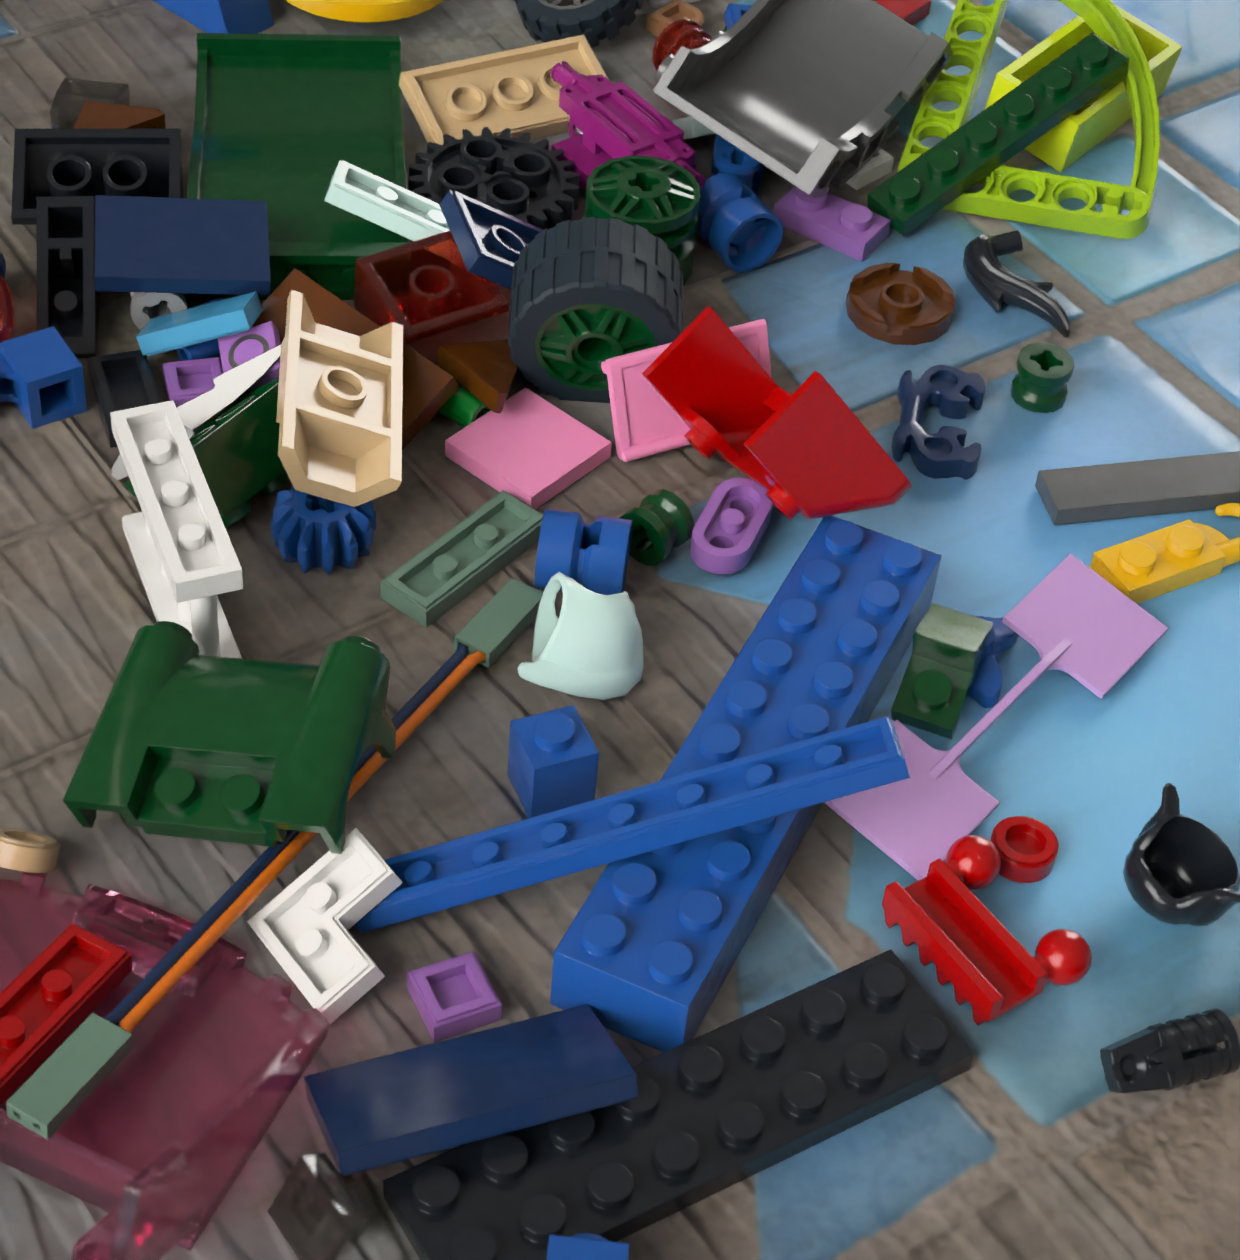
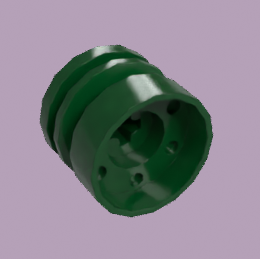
M625 156L610 159L597 166L587 178L585 217L623 220L624 223L636 224L647 229L648 233L653 236H658L667 244L669 251L673 252L678 259L679 270L683 274L684 286L692 274L694 231L697 228V211L700 204L698 182L689 171L676 163L653 156Z

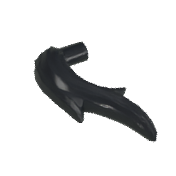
M1018 230L995 236L982 234L968 243L965 247L963 259L966 277L996 313L1001 311L1003 303L1014 305L1039 316L1050 323L1065 338L1069 337L1070 324L1068 317L1060 304L1048 294L1053 288V283L1034 282L1023 279L1010 272L998 259V256L1023 250L1022 239Z

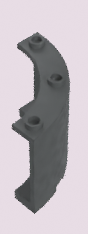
M756 0L748 11L726 32H717L709 44L696 49H687L681 46L676 55H668L656 72L655 82H657V85L653 92L814 198L823 197L831 187L829 183L838 189L851 179L883 147L898 129L899 124L893 118L906 102H910L914 106L918 104L953 55V51L947 41L932 32L928 36L874 0Z

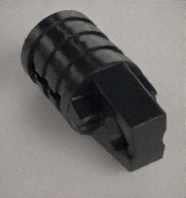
M1218 1008L1206 1010L1202 1014L1188 1015L1183 1019L1169 1020L1165 1024L1158 1023L1148 1026L1144 1030L1100 1049L1101 1063L1110 1092L1116 1093L1159 1089L1171 1090L1181 1087L1182 1084L1189 1085L1197 1083L1201 1079L1207 1080L1215 1078L1220 1074L1233 1073L1240 1067V1043L1236 1030L1229 1017ZM1220 1042H1224L1225 1048H1221L1220 1046H1217V1044Z

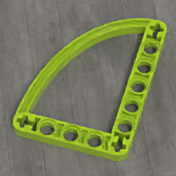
M973 0L957 1L944 40L949 43L953 55L922 98L898 164L897 172L931 149L922 145V140L928 137L945 139L967 123L1009 0H994L996 2L988 6L974 5L971 3ZM1058 0L1080 16L1099 38L1129 58L1128 73L1122 77L1131 107L1135 140V160L1130 186L1001 165L978 182L984 186V189L976 193L964 192L942 209L1117 239L1138 237L1146 230L1149 223L1156 191L1160 150L1159 108L1153 77L1145 53L1133 29L1110 0ZM967 31H976L984 35L978 40H964L959 37L960 34ZM953 66H966L971 69V72L962 76H955L949 74L946 70ZM941 101H953L959 105L958 108L952 111H940L933 106ZM1016 190H1028L1035 194V197L1029 201L1018 202L1012 200L1008 195ZM1068 198H1078L1086 202L1087 205L1079 210H1068L1063 208L1060 202ZM1097 204L1102 205V212H1096ZM1122 210H1129L1128 215H1121Z

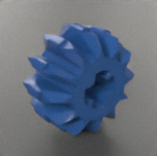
M292 485L291 490L278 492L277 501L274 504L273 517L270 519L271 537L274 538L275 546L279 547L283 562H298L303 573L308 572L314 567L324 568L326 573L330 575L334 566L340 565L347 569H353L358 557L369 556L370 547L373 545V532L376 530V511L373 510V502L371 501L357 507H352L297 491Z

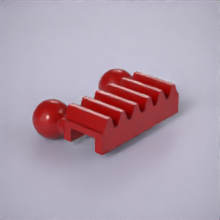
M968 835L959 838L950 846L945 862L938 859L930 863L927 877L905 888L897 881L887 885L882 907L884 908L885 924L889 928L897 924L900 925L904 945L906 947L914 943L918 945L919 958L922 965L926 966L932 962L936 965L937 981L941 986L948 982L954 985L955 1001L959 1006L968 1001L972 1005L973 1021L980 1025L985 1021L988 1023L1039 995L1042 993L1047 982L1060 986H1068L1079 982L1090 969L1092 954L1087 941L1080 934L1069 929H1056L1048 932L1039 940L1035 948L1034 957H1032L970 891L983 889L994 882L1000 871L1001 859L997 848L991 841L982 836Z

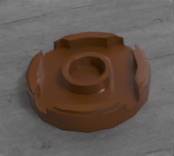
M884 263L870 266L854 276L846 297L847 316L859 330L872 338L891 344L918 345L934 341L948 331L955 312L954 292L941 277L931 271L914 266L913 272L899 270L900 264Z

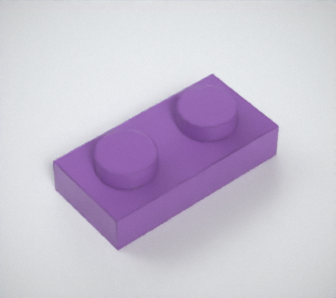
M796 186L774 204L773 211L782 222L783 227L861 262L888 238L891 223L890 219L870 211L865 206L853 204L828 192L823 197L814 198Z

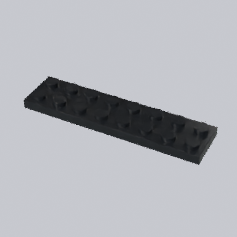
M890 949L633 1066L632 1068L637 1076L639 1097L460 1145L383 1180V1198L420 1260H546L549 1235L571 1237L575 1234L589 1233L602 1236L611 1242H617L970 1070L974 1052Z

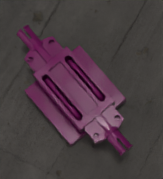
M562 61V65L558 62L553 67L551 78L562 86L560 89L559 107L570 116V121L568 123L569 138L552 144L551 151L562 149L564 150V160L574 161V172L580 175L579 186L583 191L586 192L587 178L597 166L610 159L631 155L653 156L674 162L689 171L698 182L699 188H702L706 182L705 177L696 171L697 166L694 164L695 151L683 142L684 132L622 81L613 84L602 74L589 76L579 74L565 61Z

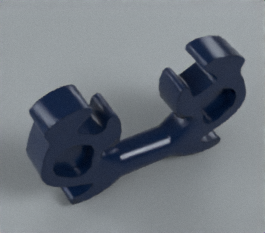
M935 365L925 371L918 382H915L912 378V372L910 370L905 371L899 381L897 391L901 413L899 426L895 430L892 439L891 449L894 460L900 462L903 454L909 452L918 471L929 478L961 477L968 480L973 477L977 471L980 459L981 444L976 442L964 448L967 431L958 427L942 426L937 434L927 433L922 427L924 408L928 405H933L939 409V413L943 417L964 419L966 418L969 404L973 409L980 410L986 390L983 378L978 373H966L948 365Z

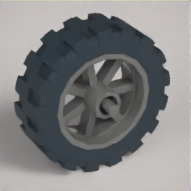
M515 0L524 27L528 29L530 36L534 40H542L544 43L584 34L591 48L599 46L600 40L605 38L611 40L620 34L619 29L624 25L629 27L636 18V9L641 10L644 0H554L551 3H548L549 0Z

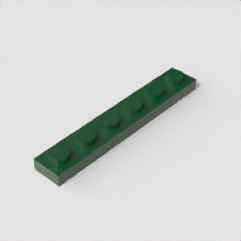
M1094 33L1089 34L868 193V209L890 219V226L902 236H905L1128 73L1129 58Z

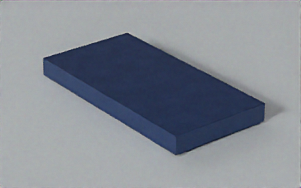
M588 1004L304 1076L307 1100L341 1176L359 1173L639 1097L635 1071Z

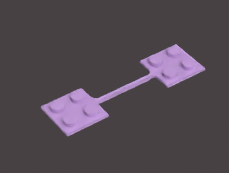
M1071 553L1010 610L1001 621L1038 651L1040 661L950 750L942 751L932 748L896 720L894 726L910 778L823 802L918 881L927 877L930 863L938 859L944 862L950 846L959 838L970 835L1000 803L962 771L959 763L960 757L1045 672L1053 669L1062 670L1102 699L1168 630V627Z

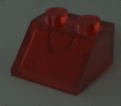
M451 231L356 259L354 308L380 327L391 322L403 325V342L405 344L509 310V302L496 283L467 271Z

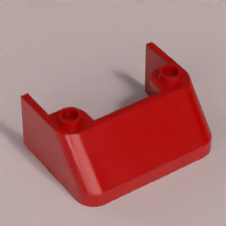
M707 307L642 373L646 380L690 428L684 437L704 458L710 460L717 454L720 458L766 489L765 495L791 520L798 513L807 519H815L895 505L912 487L904 473L820 373L814 371L791 395L773 381L710 307Z

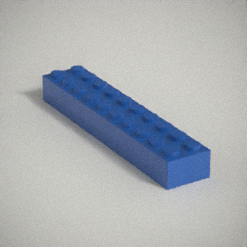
M834 516L823 517L660 781L868 722L910 646L917 626L931 606L942 555L859 526L850 521ZM822 803L609 863L554 951L550 1004L562 1010L588 1004L605 1028L663 1053L692 1040Z

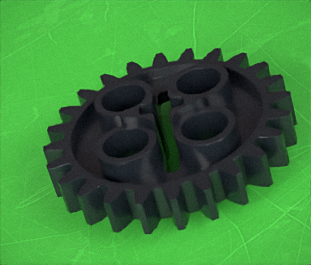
M484 127L481 136H474L469 130L463 129L462 139L457 140L453 136L445 134L443 135V146L433 142L427 143V153L417 152L415 154V164L409 165L408 190L440 204L449 190L457 191L538 228L549 230L562 221L573 220V210L578 209L580 175L574 172L575 163L573 160H564V150L556 149L549 151L548 140L545 139L533 144L530 142L531 133L526 132L519 138L511 137L509 128H505L499 136L493 135L488 127Z

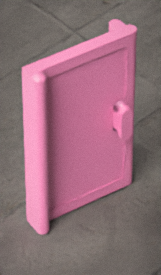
M765 319L728 327L772 378L768 331ZM672 342L609 358L601 363L602 371L607 374L616 454L617 458L623 462L691 445L684 437L690 428L642 375Z

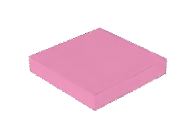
M524 388L505 401L501 413H495L490 410L446 439L445 456L498 492L504 490L536 510L611 457L612 442L528 388Z

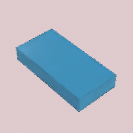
M257 291L151 318L138 333L136 339L142 354L151 356L248 331L260 316L263 308Z

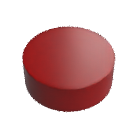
M1026 816L1008 817L994 827L990 841L995 845L1000 855L1001 867L999 874L1006 879L1019 883H1034L1046 878L1051 873L1057 857L1059 844L1054 832L1043 822Z

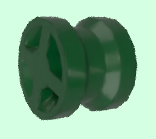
M1034 343L1025 346L1018 354L1016 364L1019 373L1015 375L1012 381L1011 397L1016 404L1026 410L1036 413L1055 412L1063 407L1068 393L1066 382L1070 380L1073 374L1074 359L1069 352L1050 343Z
M665 489L654 490L642 499L640 507L632 508L620 517V519L633 521L629 555L647 566L658 565L670 555L672 547H679L692 537L694 519L690 509L682 499Z

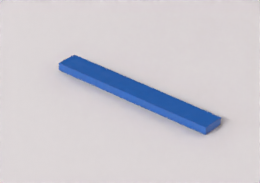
M892 716L861 723L385 859L384 861L403 883L356 923L359 933H364L910 778Z

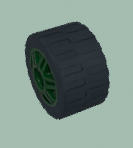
M585 217L576 221L567 220L535 235V239L523 247L520 251L519 259L515 261L512 273L508 329L509 355L513 364L518 366L521 376L546 395H553L559 398V400L610 403L607 374L602 371V362L616 356L673 342L683 332V274L679 270V261L675 254L669 251L667 244L658 236L648 233V230L641 226L624 223L623 220L613 218L596 219V217Z

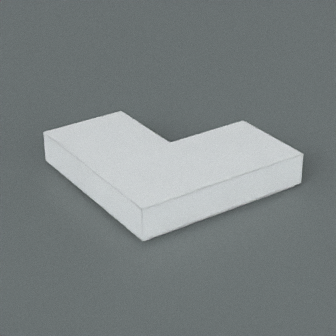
M355 828L345 837L342 854L331 853L329 850L247 922L318 1015L330 1025L385 977L349 932V929L403 882L368 840Z

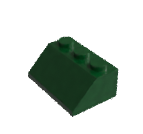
M279 377L243 394L193 431L194 436L190 439L225 528L244 517L253 509L248 499L257 492H260L264 497L290 481L278 456L280 423L276 422ZM128 479L124 482V485L131 494L136 496L132 483Z

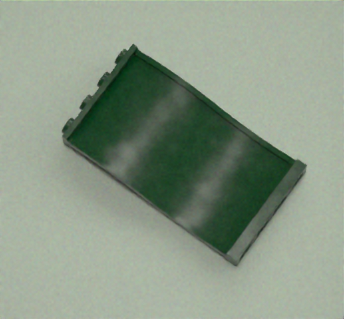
M197 33L195 117L187 198L267 201L270 294L296 268L341 300H409L408 238L324 201L339 161L348 162L406 189L402 91L398 85L401 72L400 36ZM187 293L186 300L228 299L239 295ZM258 295L259 300H266L269 295Z

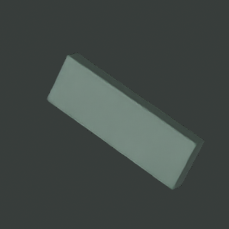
M502 490L380 582V598L427 628L539 541L543 514Z

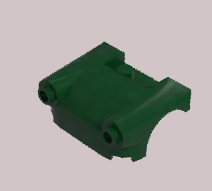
M159 621L154 625H146L139 628L63 798V802L83 827L93 828L97 816L96 810L119 812L128 826L142 827L146 834L276 847L277 841L285 842L288 830L320 833L331 853L342 854L345 844L347 799L358 761L365 750L371 745L377 749L382 758L392 759L395 750L396 728L385 710L390 662L381 653L378 645L362 637H345L341 641L329 644L325 649L320 665L199 655V647L192 639L191 632L182 625L169 621Z

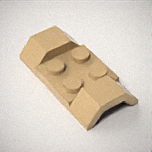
M291 290L287 298L285 337L281 343L276 416V422L280 423L278 456L295 490L357 507L396 491L402 482L403 325L391 322L362 336L347 333L316 323L303 293Z

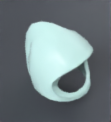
M558 572L549 580L539 603L534 628L532 662H522L519 664V676L540 686L578 697L606 700L627 695L640 681L644 670L642 630L636 616L635 606L628 593L624 591L612 595L598 594L586 589L574 579ZM562 587L563 601L558 618L555 610V599Z

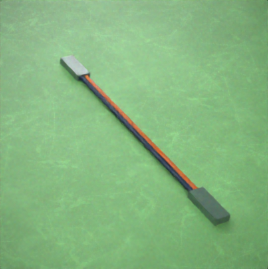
M511 578L454 637L453 652L455 653L391 719L396 728L394 752L476 665L481 664L489 668L536 618L543 595L542 591ZM373 745L365 750L358 761L350 784L347 802L388 760V758H382ZM288 830L285 842L277 841L276 847H268L108 1015L100 1017L93 1012L9 1098L6 1102L7 1117L49 1139L133 1049V1034L131 1032L318 833Z

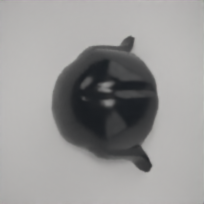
M1166 783L1162 791L1161 806L1144 825L1126 856L1123 870L1124 880L1134 901L1146 913L1159 921L1174 925L1208 926L1218 920L1232 906L1240 902V891H1238L1240 877L1237 863L1228 846L1216 833L1202 823L1180 814L1179 797L1176 787L1171 783Z

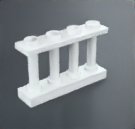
M174 401L110 412L112 433L142 512L122 517L123 531L156 621L174 622L188 629L192 634V639L199 647V655L242 659L217 596L218 594L243 589L242 568Z

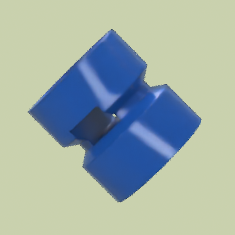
M725 172L715 174L706 179L705 184L700 189V204L697 211L698 222L695 231L703 240L710 243L711 249L732 271L747 272L765 264L775 254L781 244L784 232L782 222L736 174Z
M546 508L542 519L537 549L535 587L545 589L551 577L561 572L582 584L586 589L598 594L612 595L624 592L633 521L597 516L591 524L584 522L580 513Z

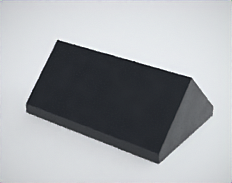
M15 129L12 224L37 225V197L94 196L95 198V195L184 198L181 129Z

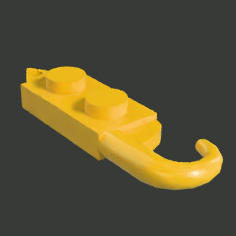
M1240 503L1219 505L1215 508V513L1217 516L1240 518ZM1188 519L1093 553L1090 568L1138 604L1221 574L1223 567L1240 562V536L1229 540L1220 531L1205 524L1193 523Z

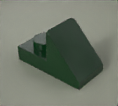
M932 603L914 632L912 655L891 708L892 720H898L903 724L952 739L992 631L993 622Z

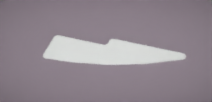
M281 345L214 378V389L177 407L183 425L193 430L234 402L260 379L280 357Z

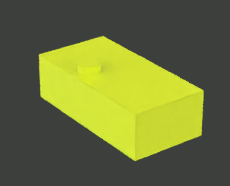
M1116 6L1133 29L1145 53L1158 98L1164 93L1183 46ZM1080 16L1075 17L997 73L985 109L1089 34H1097ZM1122 78L1024 149L1061 173L1132 118L1131 107Z

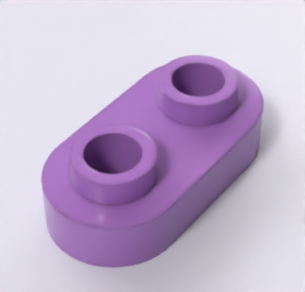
M747 478L728 479L715 488L692 530L690 555L697 566L705 571L719 575L732 574L747 566L770 523L773 503L765 495L766 489L752 479Z

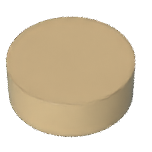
M0 829V867L32 873H50L56 870L60 844L57 843L56 839L26 830Z

